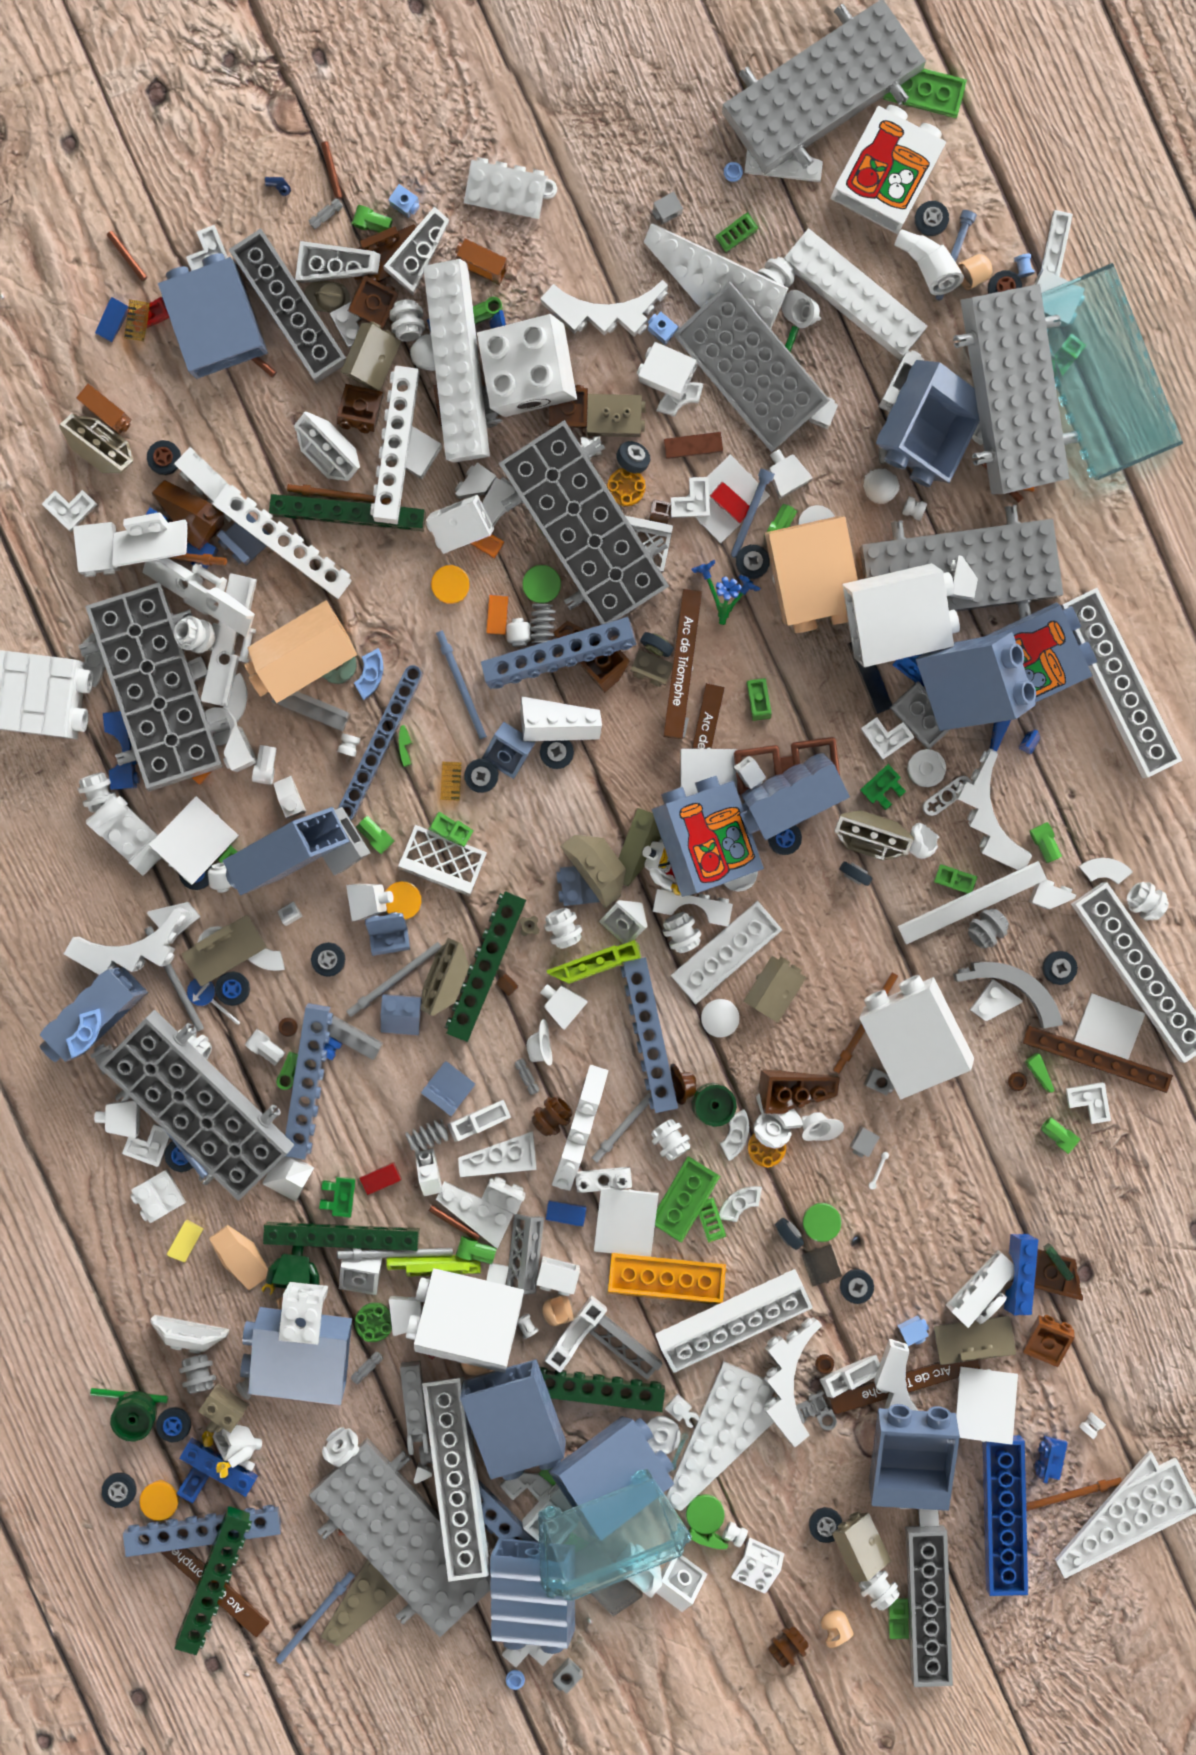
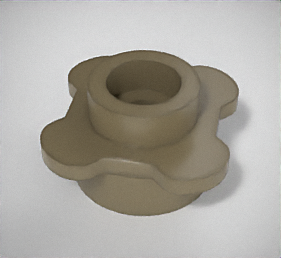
M536 916L531 918L522 917L519 920L523 936L539 933V928L537 927L538 918Z

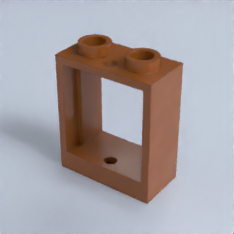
M466 238L463 243L459 242L456 248V258L468 263L469 271L497 285L501 284L508 270L507 258Z
M89 383L76 397L87 409L118 434L129 429L132 419Z

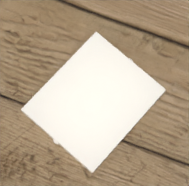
M731 454L707 476L709 477V495L721 482H724L749 506L759 484L752 477V474L748 473ZM765 490L758 507L770 497ZM709 496L710 517L695 518L721 544L744 522V519L741 523H737Z
M680 749V788H684L686 797L698 793L695 786L696 782L716 775L720 785L734 781L737 790L736 770L734 769V752L737 749Z
M196 796L149 844V847L192 885L239 835Z
M1091 993L1074 1041L1129 1059L1146 1013Z
M601 1187L594 1252L651 1257L659 1193Z
M960 1367L956 1408L960 1438L980 1440L981 1442L1013 1444L1018 1374L991 1371L990 1369Z

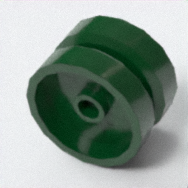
M714 1082L705 1083L698 1087L691 1100V1107L695 1117L712 1127L723 1126L729 1123L737 1109L734 1094L727 1087ZM713 1102H717L715 1108H712Z
M141 1391L125 1393L119 1398L110 1417V1425L113 1432L125 1441L135 1442L144 1439L151 1431L157 1417L155 1401L148 1394Z

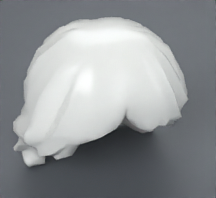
M431 334L422 335L412 345L410 356L412 362L418 368L434 371L435 362Z
M887 469L870 470L865 475L863 484L867 497L878 504H885L891 501L898 493L900 486L897 476Z
M916 823L910 833L914 837V841L909 852L919 859H925L935 853L938 848L937 839L939 836L926 825Z

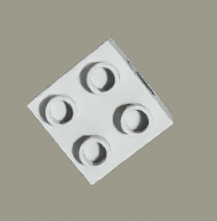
M547 314L477 333L491 410L504 417L577 400L565 327L554 316Z

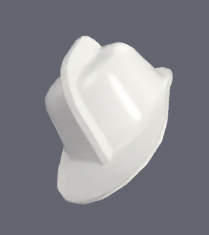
M791 290L785 295L782 302V312L787 320L801 329L806 328L821 320L819 305L810 297L798 290Z
M542 1019L539 1032L531 1035L527 1041V1052L531 1062L545 1061L547 1065H551L552 1052L549 1029L546 1020Z
M820 1112L801 1118L804 1130L802 1138L805 1141L831 1140L839 1136L844 1129V1125L840 1120L828 1119Z

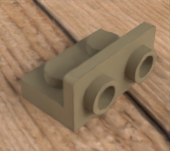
M639 649L630 671L633 672L632 676L641 680L644 677L651 680V684L661 687V685L666 686L673 663Z

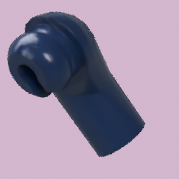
M265 177L266 187H276L282 196L290 194V185L283 177Z

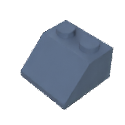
M503 722L494 734L482 759L493 762L498 770L514 779L536 741H523V734Z
M383 994L381 1003V1032L419 1035L422 997Z

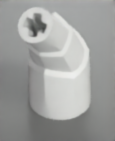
M901 229L894 245L908 252L918 263L931 294L943 295L949 293L963 282L964 276L944 245H939L923 235H916Z

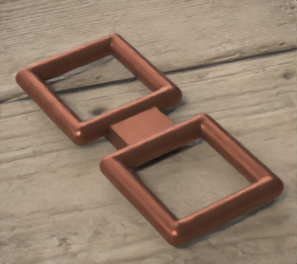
M835 737L793 742L791 744L792 755L780 757L778 745L742 749L734 752L735 765L742 761V757L772 753L776 776L800 764L799 749L829 745L831 762L835 765L840 775ZM736 772L738 792L742 795L749 787H745L744 782Z

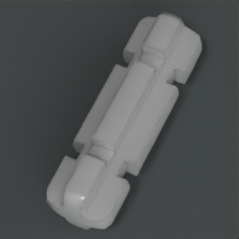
M334 199L331 205L325 206L317 213L316 217H311L309 219L310 225L316 229L321 225V222L324 223L332 217L335 211L341 210L343 205L340 200Z
M519 1059L515 1062L517 1070L519 1069V1074L525 1086H528V1092L530 1095L539 1092V1088L534 1083L535 1080L529 1068H526L527 1064L524 1059Z
M375 1352L371 1359H368L358 1369V1372L356 1371L351 1376L352 1381L359 1384L363 1377H366L376 1367V1364L383 1360L382 1355L379 1352Z

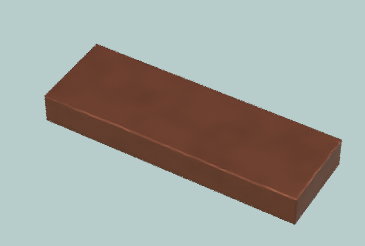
M721 432L664 439L666 459L723 452Z

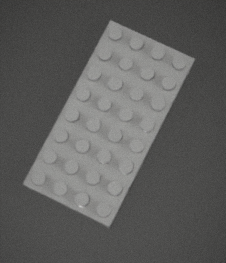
M728 282L673 334L691 357L697 360V364L771 452L775 451L830 401L731 282Z

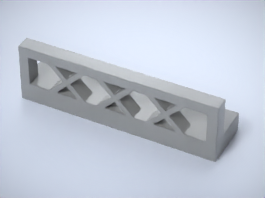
M298 691L278 703L274 699L272 700L275 704L341 731H344L350 717L349 712Z
M334 1015L332 1024H328L327 1032H330L331 1037L372 1060L375 1059L383 1045V1042ZM313 1023V1027L317 1028L318 1030L322 1029L320 1023Z
M514 1214L506 1286L513 1287V1281L516 1277L518 1288L524 1290V1295L535 1294L544 1217ZM520 1219L525 1220L523 1230L520 1228ZM519 1239H521L523 1243L521 1249H519L518 1247ZM517 1258L520 1260L519 1268L515 1265Z
M605 1314L597 1325L589 1331L590 1334L647 1380L655 1370L658 1371L662 1366V1361ZM600 1324L607 1329L608 1334L599 1335L594 1330ZM610 1337L618 1338L622 1342V1346H612ZM625 1349L634 1351L637 1354V1358L628 1359L625 1355ZM640 1361H646L652 1366L647 1373L640 1368Z

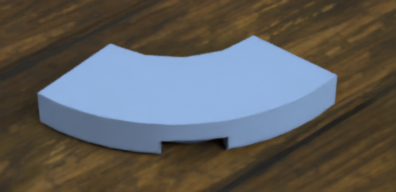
M379 648L362 657L364 663L363 673L354 682L363 700L374 693L382 679L384 666Z
M100 1009L79 1014L80 1023L78 1030L73 1036L66 1039L71 1058L84 1053L95 1042L101 1026Z

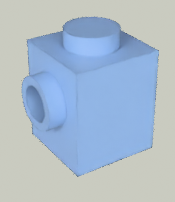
M400 184L388 199L389 205L407 218L411 214L414 215L420 207L418 197Z
M662 312L658 315L654 314L648 321V331L664 345L667 344L678 330V326Z
M918 1315L897 1325L908 1346L914 1343L916 1345L921 1344L929 1336L927 1333L929 1327L925 1319L921 1320Z

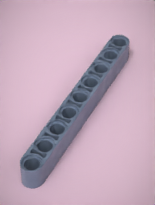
M410 665L405 669L338 807H343V809L346 807L350 808V820L355 818L422 680V671L415 665ZM411 670H417L419 674L414 680L408 677ZM408 687L410 694L407 697H402L400 695L401 688ZM393 705H401L402 710L399 714L392 713ZM391 721L393 729L388 732L384 731V723ZM380 738L384 739V747L377 749L375 741ZM369 756L376 757L377 761L374 766H368L367 758ZM361 773L368 775L366 783L362 784L358 781ZM353 790H357L360 793V797L356 801H352L350 798V793Z

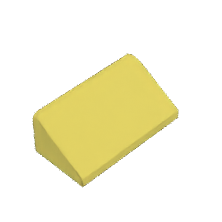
M186 1220L166 1255L186 1262L204 1228Z

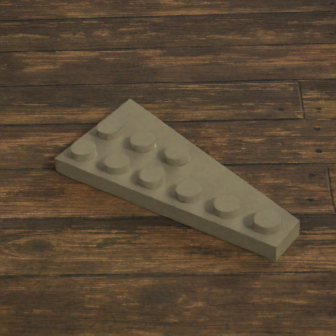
M368 1559L321 1635L322 1638L335 1646H339L399 1594Z

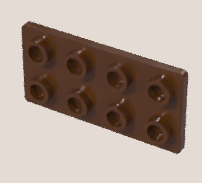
M414 224L399 231L394 226L360 241L361 247L356 249L375 251L381 254L378 274L372 275L378 279V282L391 277L384 270V265L416 229ZM362 276L354 277L357 286Z

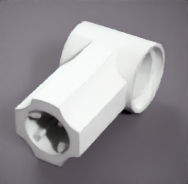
M260 745L257 764L253 769L252 782L272 785L277 748Z
M258 1029L254 1031L245 1043V1046L257 1055L260 1054L274 1066L277 1065L286 1053Z

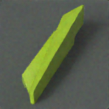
M635 940L619 946L614 945L546 971L549 975L570 984L622 965V962L641 959L640 946Z
M456 1255L387 1258V1270L406 1269L407 1277L432 1276L433 1268L455 1274H481L480 1261L474 1259L467 1260Z

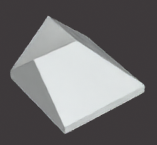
M618 900L599 921L623 944L635 940L647 927L643 904L640 902Z
M285 1156L268 1172L262 1184L296 1202L314 1167L297 1158Z

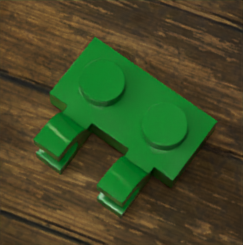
M889 764L860 789L861 793L872 804L878 801L885 811L892 805L883 795L887 790L892 788L899 798L906 792L897 782L901 777Z
M336 1177V1182L323 1180L321 1190L335 1191L334 1201L320 1199L319 1209L333 1210L332 1216L351 1218L356 1178Z

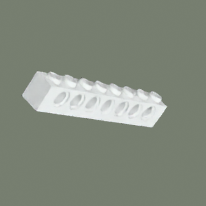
M395 366V371H391L390 383H393L392 391L388 390L387 402H390L389 409L385 410L384 421H387L386 428L382 429L384 446L379 449L381 466L377 465L376 477H379L378 485H374L373 496H376L375 503L371 504L370 511L376 522L398 524L419 381V369ZM401 385L408 387L404 392L398 391ZM398 404L405 405V408L401 411L395 409ZM395 423L402 424V427L400 429L396 430L392 428L393 424ZM393 441H397L400 443V445L397 448H391L389 446L390 443ZM390 460H395L397 462V464L394 467L387 466V463ZM387 479L394 480L391 486L384 485V482ZM384 498L391 499V503L388 505H383L381 501Z
M227 485L212 503L213 506L336 599H339L352 581L349 579L351 575L342 568L339 571L334 567L335 563L328 557H325V559L318 555L320 551L312 545L307 547L302 543L304 541L303 538L296 533L291 535L287 532L288 527L280 521L278 523L274 522L271 519L273 516L264 509L262 512L255 507L257 504L249 497L246 500L241 497V491L233 485L230 488ZM239 500L242 503V508L239 511H234L231 508L232 501ZM250 512H255L258 515V520L254 523H250L246 519L247 514ZM265 524H270L273 526L274 531L272 534L266 535L263 533L262 527ZM280 536L288 537L289 544L286 547L278 544ZM296 548H302L305 551L303 558L298 559L294 556ZM313 559L320 562V568L316 571L312 570L309 566L310 561ZM332 571L335 573L336 579L334 582L326 581V572Z

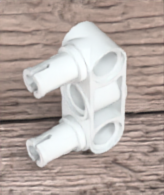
M630 1167L580 1171L575 1176L576 1188L579 1193L601 1191V1187L615 1189L632 1187ZM601 1175H605L609 1178V1182L601 1184L598 1178Z

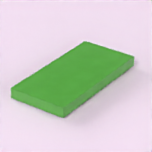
M924 68L920 73L900 85L907 96H909V99L905 103L902 101V103L906 106L957 119L967 79ZM891 92L883 96V100L897 103Z
M688 1156L657 1208L655 1226L677 1241L683 1242L721 1176Z

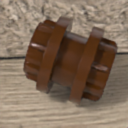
M558 1096L548 1097L544 1100L545 1108L537 1107L533 1111L534 1115L532 1116L533 1125L544 1136L557 1135L561 1131L559 1125L567 1126L571 1122L570 1117L572 1116L570 1106Z
M784 1627L781 1630L784 1636L779 1640L773 1637L770 1640L772 1644L768 1647V1651L782 1668L788 1665L793 1667L796 1664L793 1659L798 1654L805 1657L807 1655L805 1650L809 1647L808 1642L796 1627H791L789 1630Z

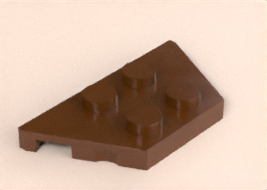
M1038 1249L1034 1288L1083 1301L1076 1259Z

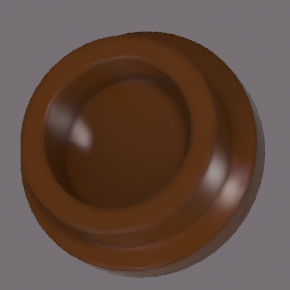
M287 1017L280 1021L278 1029L283 1036L290 1037L297 1032L298 1025L293 1018Z
M1014 1072L1008 1077V1085L1014 1091H1021L1027 1085V1078L1021 1072Z
M822 1354L817 1357L815 1367L822 1374L830 1373L834 1368V1360L830 1355Z

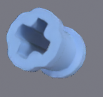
M1022 254L1014 258L1019 272L1017 275L1020 278L1028 277L1035 273L1031 268V254Z

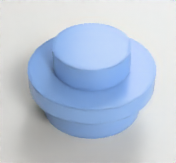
M730 162L725 166L724 176L728 181L736 182L742 177L743 169L739 163Z
M512 1670L506 1676V1684L510 1689L518 1690L525 1683V1676L519 1670Z

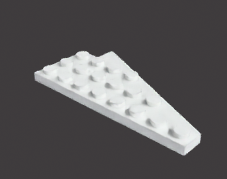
M650 225L644 243L700 308L728 282H731L770 329L772 328L788 291L787 287L660 226Z
M723 1361L672 1480L674 1485L668 1489L665 1496L664 1504L682 1511L774 1423L763 1409L766 1406L765 1403L772 1397L774 1392L764 1378Z
M1151 1451L1145 1454L1055 1558L1064 1578L1196 1513V1497L1178 1460L1173 1458L1158 1465Z

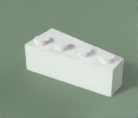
M435 207L384 265V270L412 295H414L424 275L423 266L429 265L449 224V219Z
M300 241L295 281L308 283L378 274L381 254L369 250Z
M191 447L174 463L181 470L179 475L187 482L191 480L195 484L193 488L201 496L205 493L209 497L207 501L211 504L226 485L229 488L231 487ZM234 500L231 503V508L234 511H239L242 508V503L239 500ZM224 514V517L230 522L232 519Z
M528 697L521 698L520 715L523 741L600 739L602 728L600 710Z
M998 1250L953 1296L946 1306L969 1328L992 1299L1001 1292L1003 1286L1014 1278V1264Z

